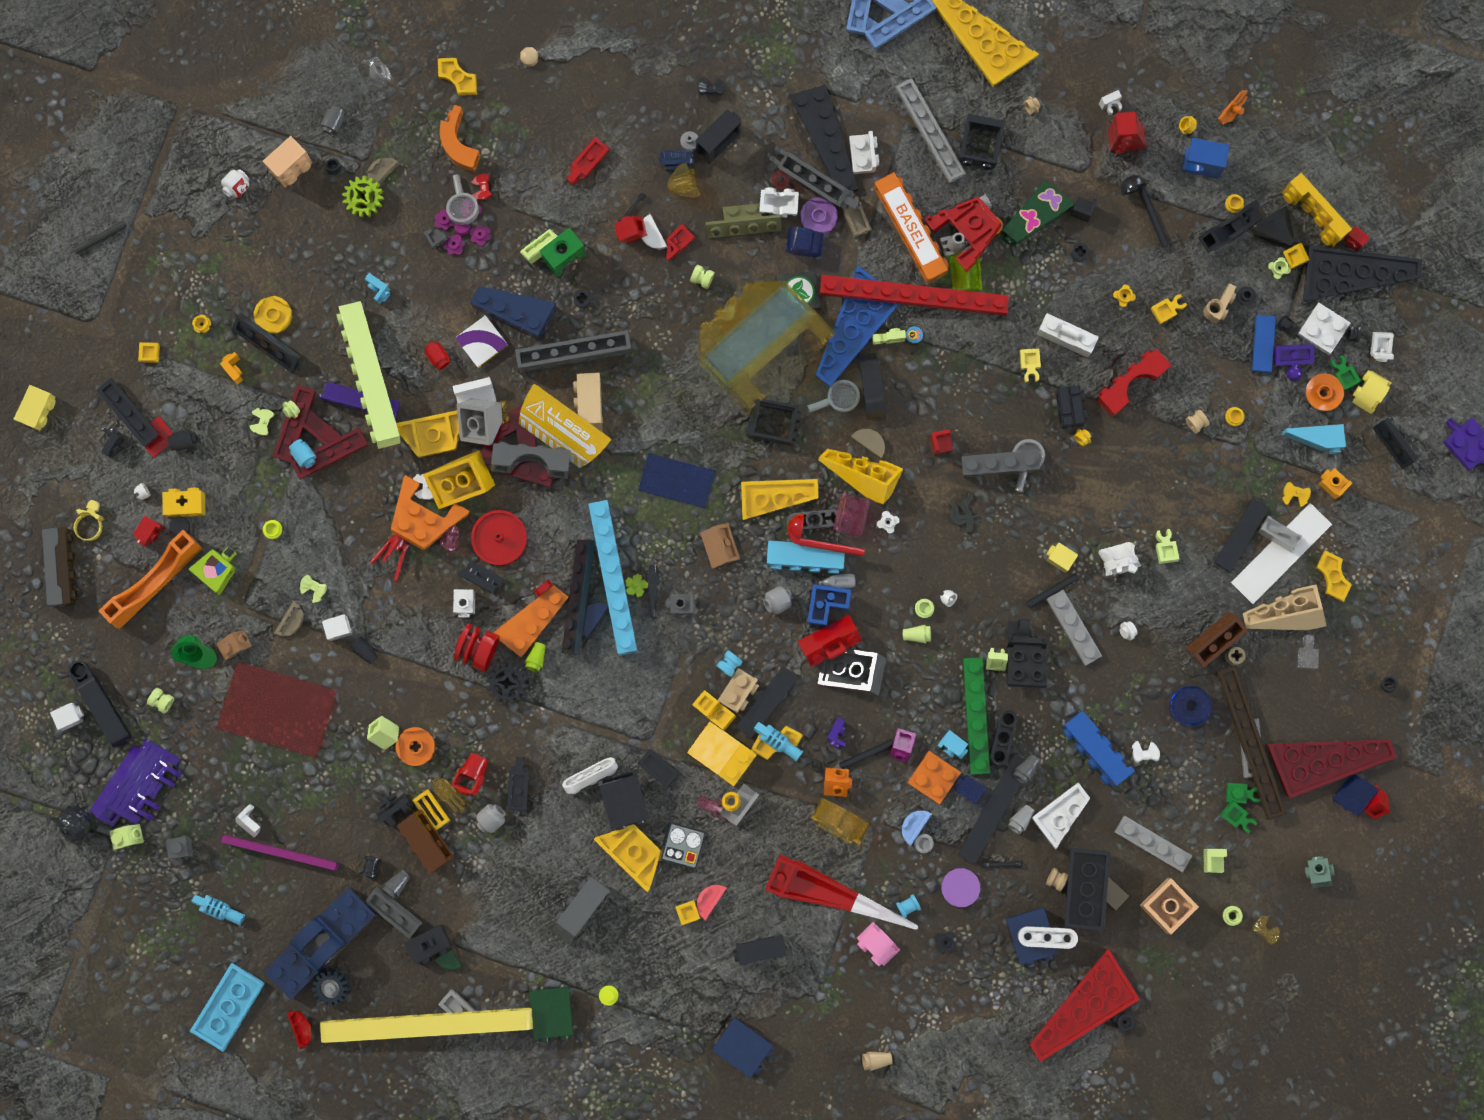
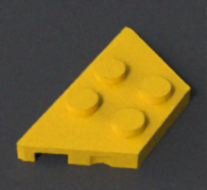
M457 410L396 423L399 434L418 458L457 449L460 438Z
M635 824L595 837L594 840L648 892L659 862L661 850Z

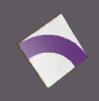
M486 315L455 337L477 368H480L508 347V344Z

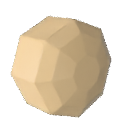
M525 47L520 52L521 62L526 67L534 66L538 62V52L533 47Z

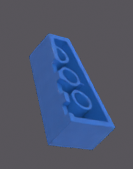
M1083 711L1079 712L1062 726L1065 729L1063 731L1065 736L1069 740H1074L1077 744L1075 746L1077 751L1081 755H1086L1089 759L1087 761L1094 771L1096 769L1101 774L1100 779L1106 786H1117L1135 772L1131 766L1128 768L1125 766L1124 757L1120 753L1111 750L1112 745L1105 736L1098 734L1100 730Z

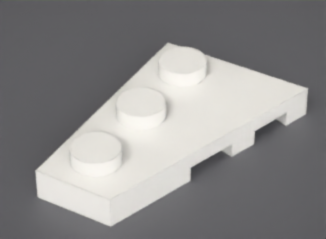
M1076 783L1032 817L1054 849L1058 847L1090 799L1079 783Z

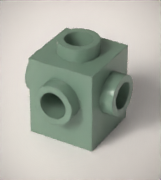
M1318 856L1308 861L1309 867H1305L1307 879H1311L1312 887L1332 886L1331 876L1335 875L1333 864H1329L1328 858Z

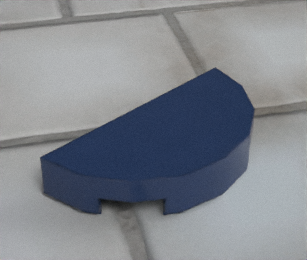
M593 603L586 607L583 634L587 638L609 608L608 605Z

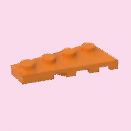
M553 585L493 633L500 635L499 641L522 658L569 597Z

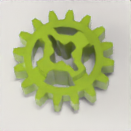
M356 176L355 182L349 180L350 187H344L347 193H342V195L347 199L343 203L348 205L346 208L348 211L353 210V215L356 216L359 212L361 218L364 217L365 213L371 217V211L377 213L376 207H382L379 201L384 200V197L380 196L384 191L378 189L380 184L378 182L374 183L373 178L368 180L366 176H363L362 180H360ZM360 185H369V186H366L365 188H364V187H359ZM359 191H360L362 194H365V197H366L365 199L367 200V202L362 199L361 194L359 193Z

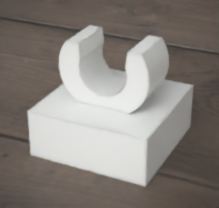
M1119 90L1102 97L1099 102L1101 109L1107 108L1109 115L1113 114L1112 106H1116L1118 111L1122 109V104L1119 102L1122 96Z

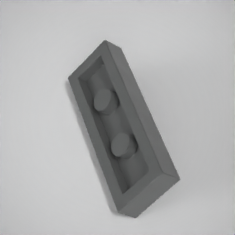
M378 886L374 888L365 901L368 906L409 939L413 937L422 924L419 919Z

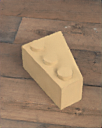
M600 373L577 374V381L573 382L574 393H577V398H574V409H578L580 417L603 432Z

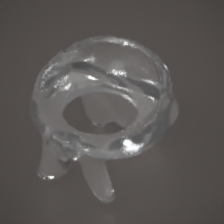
M378 57L362 61L363 64L369 63L370 77L365 81L366 85L381 87L391 81L392 76L389 69ZM375 65H378L380 67L381 74L378 72Z

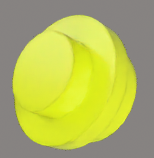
M269 520L263 526V533L269 539H276L282 534V526L276 520Z
M605 986L599 992V999L604 1005H613L618 1000V991L613 986Z

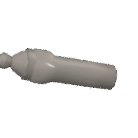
M832 575L824 581H819V585L843 589L855 587V575Z

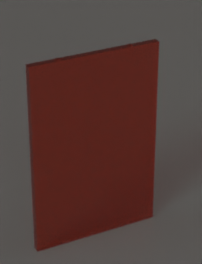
M237 662L216 728L316 758L337 691Z

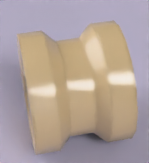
M1197 410L1195 415L1186 418L1188 426L1196 434L1200 432L1202 427L1210 425L1207 417L1201 410Z
M1054 867L1046 881V885L1054 886L1060 892L1067 881L1068 874L1060 873Z

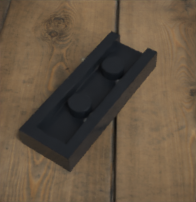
M1388 417L1374 426L1373 429L1403 470L1417 461L1418 457L1393 424L1394 419Z

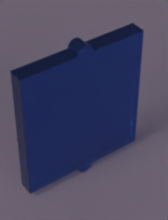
M1353 774L1347 779L1332 800L1341 805L1344 810H1349L1359 817L1378 793L1379 789L1368 783L1367 779H1362Z

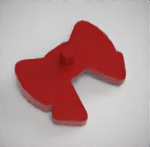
M479 174L471 182L480 186V191L472 194L476 201H479V199L486 200L492 196V193L489 191L488 181L490 176L488 174Z

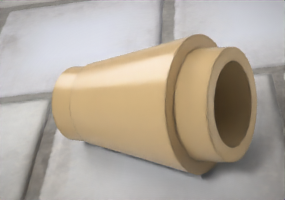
M867 1052L863 1054L862 1063L864 1070L873 1071L891 1065V1053Z

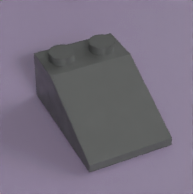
M846 649L847 652L832 660L828 658L823 660L818 680L819 685L879 696L886 658L882 655Z

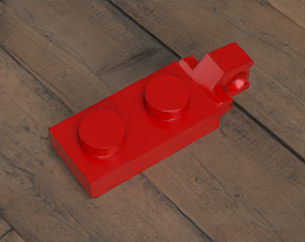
M594 137L571 164L569 169L571 174L566 178L567 182L574 186L579 179L583 181L610 151V148Z

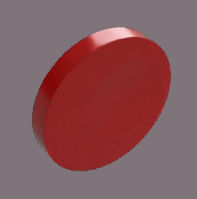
M494 510L482 515L476 521L471 533V543L475 553L481 560L490 565L504 566L513 563L523 554L527 544V532L522 521L516 515L504 510Z

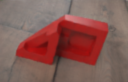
M681 224L667 238L666 259L668 261L679 254L696 238L684 224Z

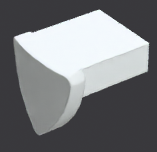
M249 804L236 817V823L252 837H255L260 832V826L248 817L254 809V806Z

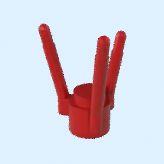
M395 534L390 536L389 540L370 563L374 564L388 547L390 548L383 557L382 562L387 560L393 550L399 552L402 549L394 577V582H397L405 553L409 547L406 544L407 541Z

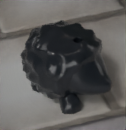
M78 805L73 807L67 806L65 810L61 811L59 818L53 817L51 819L61 830L62 836L65 839L68 838L70 842L83 839L90 832L93 824L90 814Z

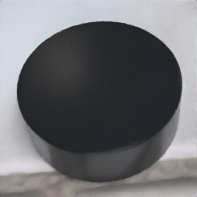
M175 517L170 522V530L176 536L182 530L188 533L190 523L184 517Z

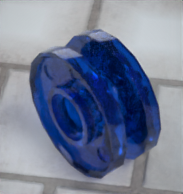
M1192 685L1182 687L1175 691L1170 698V715L1180 725L1188 727L1200 725L1211 714V698L1200 687ZM1188 701H1192L1195 705L1192 712L1186 708Z

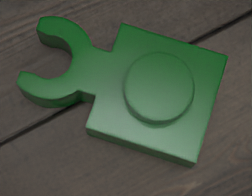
M1341 355L1338 357L1341 364L1337 365L1332 360L1330 366L1337 370L1338 373L1334 374V376L1339 379L1345 391L1360 383L1361 380L1352 365L1346 367V359Z
M1227 783L1226 802L1228 803L1234 800L1236 803L1246 804L1247 799L1251 802H1260V799L1253 797V793L1257 792L1256 788L1247 790L1248 784Z
M1234 800L1220 814L1222 818L1236 828L1241 824L1243 830L1247 833L1251 832L1246 827L1248 823L1257 825L1254 818L1246 817L1249 814L1248 811Z

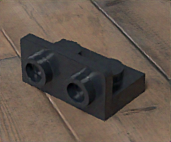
M473 561L469 562L466 569L462 568L459 574L462 578L493 595H496L504 581L499 575Z

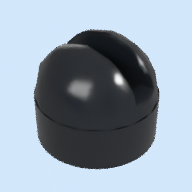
M329 159L325 162V169L328 174L337 175L340 172L341 166L337 159Z
M1284 315L1280 319L1278 326L1279 328L1284 326L1283 331L1288 332L1293 329L1295 323L1288 316Z
M1391 676L1385 677L1381 682V688L1386 693L1394 692L1398 686L1397 680Z

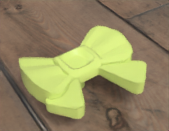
M257 408L252 411V414L259 417L260 421L259 424L250 425V429L261 436H267L269 434L267 428L269 421L275 414L270 410H260Z
M306 575L301 580L300 591L303 594L309 589L313 590L312 602L315 603L321 601V597H323L327 590V585L319 584L312 580L310 575Z

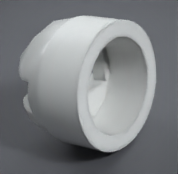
M144 483L139 484L134 489V494H139L136 497L139 500L151 496Z
M951 590L943 591V596L940 595L941 602L951 607L957 600V594Z

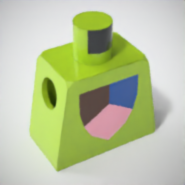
M227 547L221 555L212 549L192 565L189 570L220 595L236 571V567L230 561L237 553L230 547Z

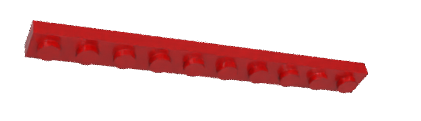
M821 275L820 295L1003 316L1008 314L1009 295Z

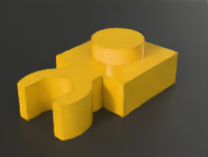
M1181 294L1175 296L1172 302L1167 298L1150 308L1159 324L1177 315L1175 310H1182L1187 306L1186 303L1183 305L1177 303V300L1182 297Z

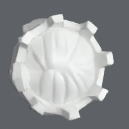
M1126 542L1099 550L1098 554L1104 561L1106 576L1128 571L1135 573L1138 567L1141 566L1137 555H1135V545L1133 543Z

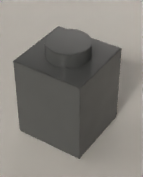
M191 837L166 839L168 859L193 856Z

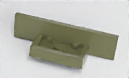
M760 203L723 207L724 220L706 222L707 238L782 231L781 214L762 216L760 213Z

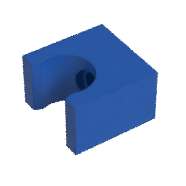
M1192 138L1190 147L1185 149L1181 171L1219 178L1226 168L1230 145Z

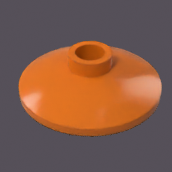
M1322 373L1310 379L1305 393L1312 407L1320 411H1330L1342 402L1344 388L1338 378L1331 374ZM1320 391H1325L1326 396H1321Z

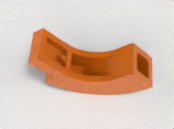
M454 105L453 110H450L448 113L447 121L449 122L441 120V143L447 156L455 165L475 173L481 155L479 150L466 147L458 141L457 132L464 112L462 107Z

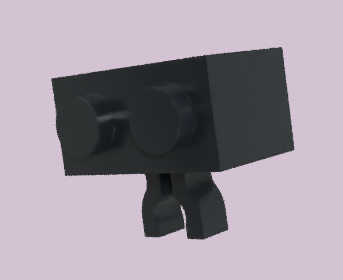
M441 924L405 942V945L414 963L418 964L420 962L422 966L432 961L431 956L437 953L441 956L449 952L448 948L452 946V943Z

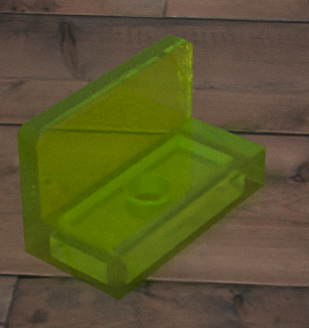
M961 253L951 256L953 289L982 291L980 257L966 273L956 260V257Z

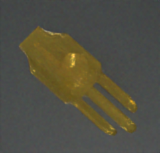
M439 776L431 781L434 792L455 812H458V810L449 801L450 799L463 812L464 808L453 796L463 806H465V803L451 784Z

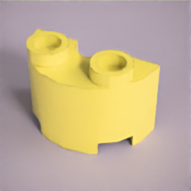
M1368 370L1362 378L1364 380L1363 386H1358L1353 393L1355 398L1352 403L1372 414L1378 403L1382 402L1392 382L1374 371Z

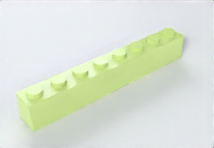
M359 301L339 306L340 314L336 315L339 325L344 327V330L341 331L344 342L348 341L349 347H346L348 358H352L354 364H351L353 375L358 376V381L355 382L358 392L363 394V397L360 398L363 409L367 408L366 422L373 429L370 432L372 443H377L378 449L400 444L399 432L362 303Z

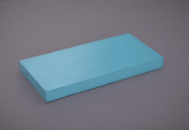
M231 963L190 1032L224 1052L266 983L238 965Z

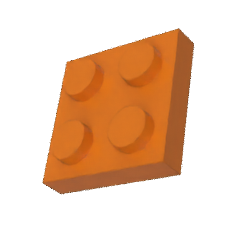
M928 751L907 783L940 805L961 772Z

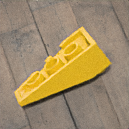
M827 449L819 457L820 462L861 494L881 504H884L890 498L903 471V468L880 460L879 463L868 461V457L863 456L862 459L853 458L849 453Z

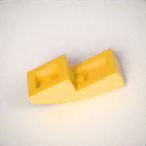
M705 690L692 704L723 731L736 718L731 711Z

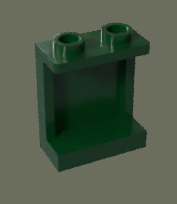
M570 986L529 991L530 1006L532 1008L533 1038L538 1039L539 1042L550 1041V1037H558V1040L570 1039V1035L574 1034Z

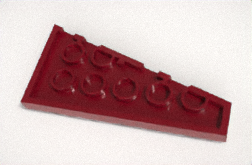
M1390 739L1266 744L1288 799L1397 758Z

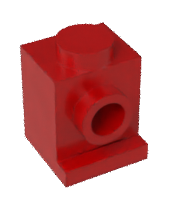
M144 515L133 536L138 538L136 540L137 543L146 547L157 540L159 530L164 531L165 527Z

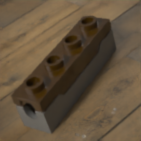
M66 527L42 529L47 606L62 607L75 605L78 594L76 588L74 589L76 571L73 570L75 553L72 551L71 543L74 542L73 533Z

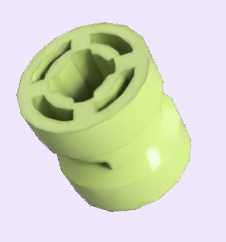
M697 265L692 273L690 282L694 284L699 283L703 288L708 289L715 272L711 270L706 271L702 266Z
M155 688L149 696L147 704L157 707L158 711L165 714L172 706L174 697L164 694L163 690Z

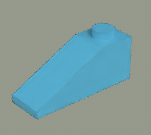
M1344 424L1286 428L1282 432V435L1322 452L1328 451L1329 454L1340 453V450L1346 447Z

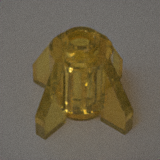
M687 163L679 165L669 177V182H667L669 191L673 192L674 195L692 198L701 196V192L698 186H696L695 169L689 170Z

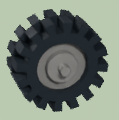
M327 968L314 980L312 991H315L313 995L318 997V1002L323 1001L322 1005L329 1004V1006H333L335 1004L336 1006L348 995L351 986H349L350 980H347L348 975L342 974L344 971H337L338 968H333V970Z

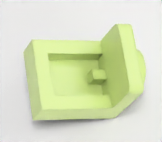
M140 824L128 825L110 831L113 850L144 842Z

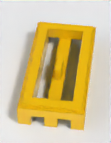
M429 789L412 800L418 810L422 809L436 831L451 821ZM428 795L430 800L433 802L437 810L444 818L443 821L440 820V818L438 817V815L436 814V812L424 796ZM420 799L426 805L432 816L437 821L438 825H434L430 817L427 815L423 807L420 805V803L418 802Z

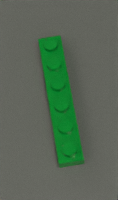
M983 657L963 658L970 775L990 774Z

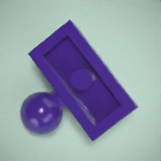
M1314 344L1274 346V365H1290L1286 374L1291 381H1297L1302 376V371L1298 364H1314Z

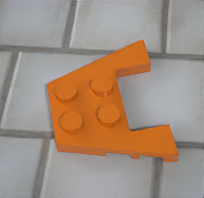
M405 475L391 532L425 550L441 538L446 531L455 527L463 518L465 519L470 511L455 503L445 518L435 514L411 500L420 487V483Z

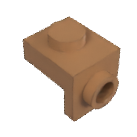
M243 630L233 632L216 643L224 660H229L242 650L252 647L248 636Z

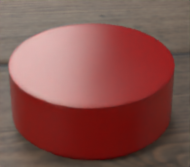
M548 579L535 589L534 593L540 596L551 588L553 584Z

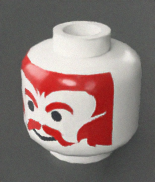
M231 170L221 180L222 191L228 197L239 198L249 188L250 179L241 170Z

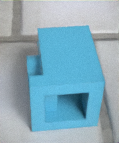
M950 730L936 746L939 749L943 746L945 748L943 751L952 758L955 755L962 759L968 751L966 749L968 744Z

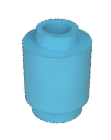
M302 439L296 440L289 446L290 454L301 468H309L316 462V455Z

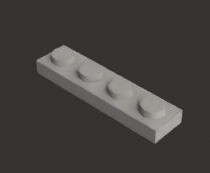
M1061 590L1047 598V603L1084 666L1102 657L1065 591Z
M1126 816L1122 817L1114 831L1117 835L1183 873L1192 857L1189 853Z

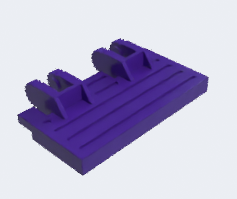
M146 739L102 805L135 824L141 818L135 812L152 820L154 816L148 811L141 809V807L145 803L151 808L159 810L161 806L145 796L148 795L155 798L163 786L157 779L174 788L176 785L174 781L163 775L167 770L176 777H181L182 773L167 764L170 762L176 766L180 758Z

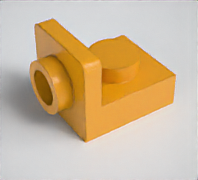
M234 352L233 354H227L222 359L220 365L238 385L243 379L240 377L242 372L234 365L240 360L239 356Z

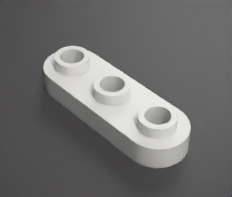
M606 758L567 778L562 786L566 793L576 794L588 785H594L598 780L613 775L618 765L614 758Z
M1026 926L1020 929L1018 940L1027 947L1070 949L1077 944L1078 936L1074 930L1067 928ZM1025 933L1031 934L1030 940L1024 938ZM1045 934H1050L1051 939L1049 941L1044 940ZM1065 935L1070 936L1069 942L1064 941Z

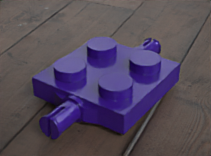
M1451 417L1445 422L1452 432L1443 441L1444 445L1467 471L1480 463L1484 466V430L1473 418L1469 419L1465 424L1458 426Z

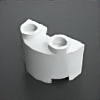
M775 188L761 190L760 213H769V215L781 214V218H787V214L796 216L799 192H795L793 189H784V192H776Z

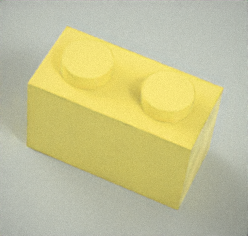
M29 385L14 420L40 431L47 423V415L54 408L56 397L51 393Z

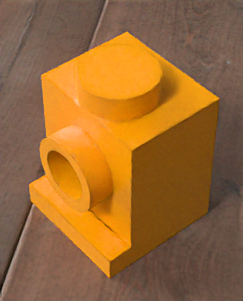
M1335 468L1331 471L1327 469L1320 476L1322 480L1319 483L1334 499L1340 497L1352 484L1350 480L1348 481ZM1333 478L1338 482V484L1333 483Z

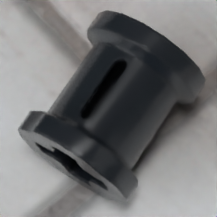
M365 855L364 859L366 860L360 875L377 878L378 864L382 859Z

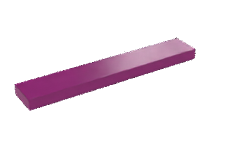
M224 835L221 843L331 870H338L339 862L229 835Z

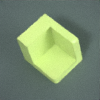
M380 716L369 724L367 740L386 750L398 741L399 727L383 716Z
M1204 849L1205 873L1224 872V857H1227V849Z

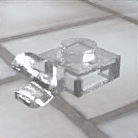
M1313 635L1303 636L1304 648H1298L1297 668L1318 669L1319 649H1313Z

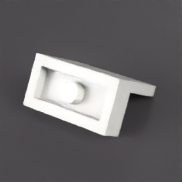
M490 377L453 386L457 403L471 398L496 402Z

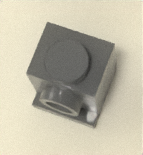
M670 594V599H667V610H670L671 615H694V594ZM682 600L684 605L678 607L676 605L677 601Z

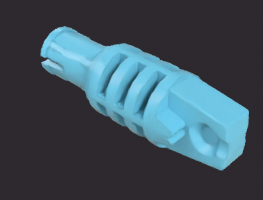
M758 722L753 729L761 735L760 740L776 751L784 752L794 761H797L803 752L789 742V738L770 725L766 727Z
M194 895L191 901L193 904L200 906V912L216 919H226L239 926L244 921L245 914L231 909L229 904L206 895L205 898Z

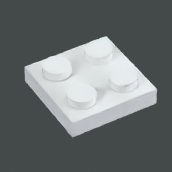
M1317 303L1297 335L1330 355L1350 325V322L1324 305Z

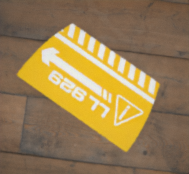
M533 384L522 405L519 425L553 449L562 447L570 450V461L579 468L591 462L608 445L611 438L539 386Z

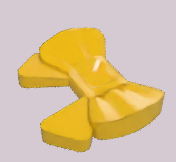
M1287 482L1283 489L1284 497H1282V500L1287 505L1292 497L1296 496L1299 499L1300 507L1307 503L1311 490L1310 488L1302 489L1295 487L1291 482Z

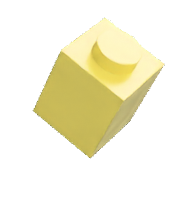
M1058 543L1056 546L1052 545L1046 553L1049 556L1046 561L1066 573L1078 554Z

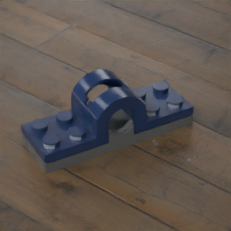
M348 887L321 915L316 916L291 940L290 946L264 973L290 1000L294 999L378 914L351 887Z

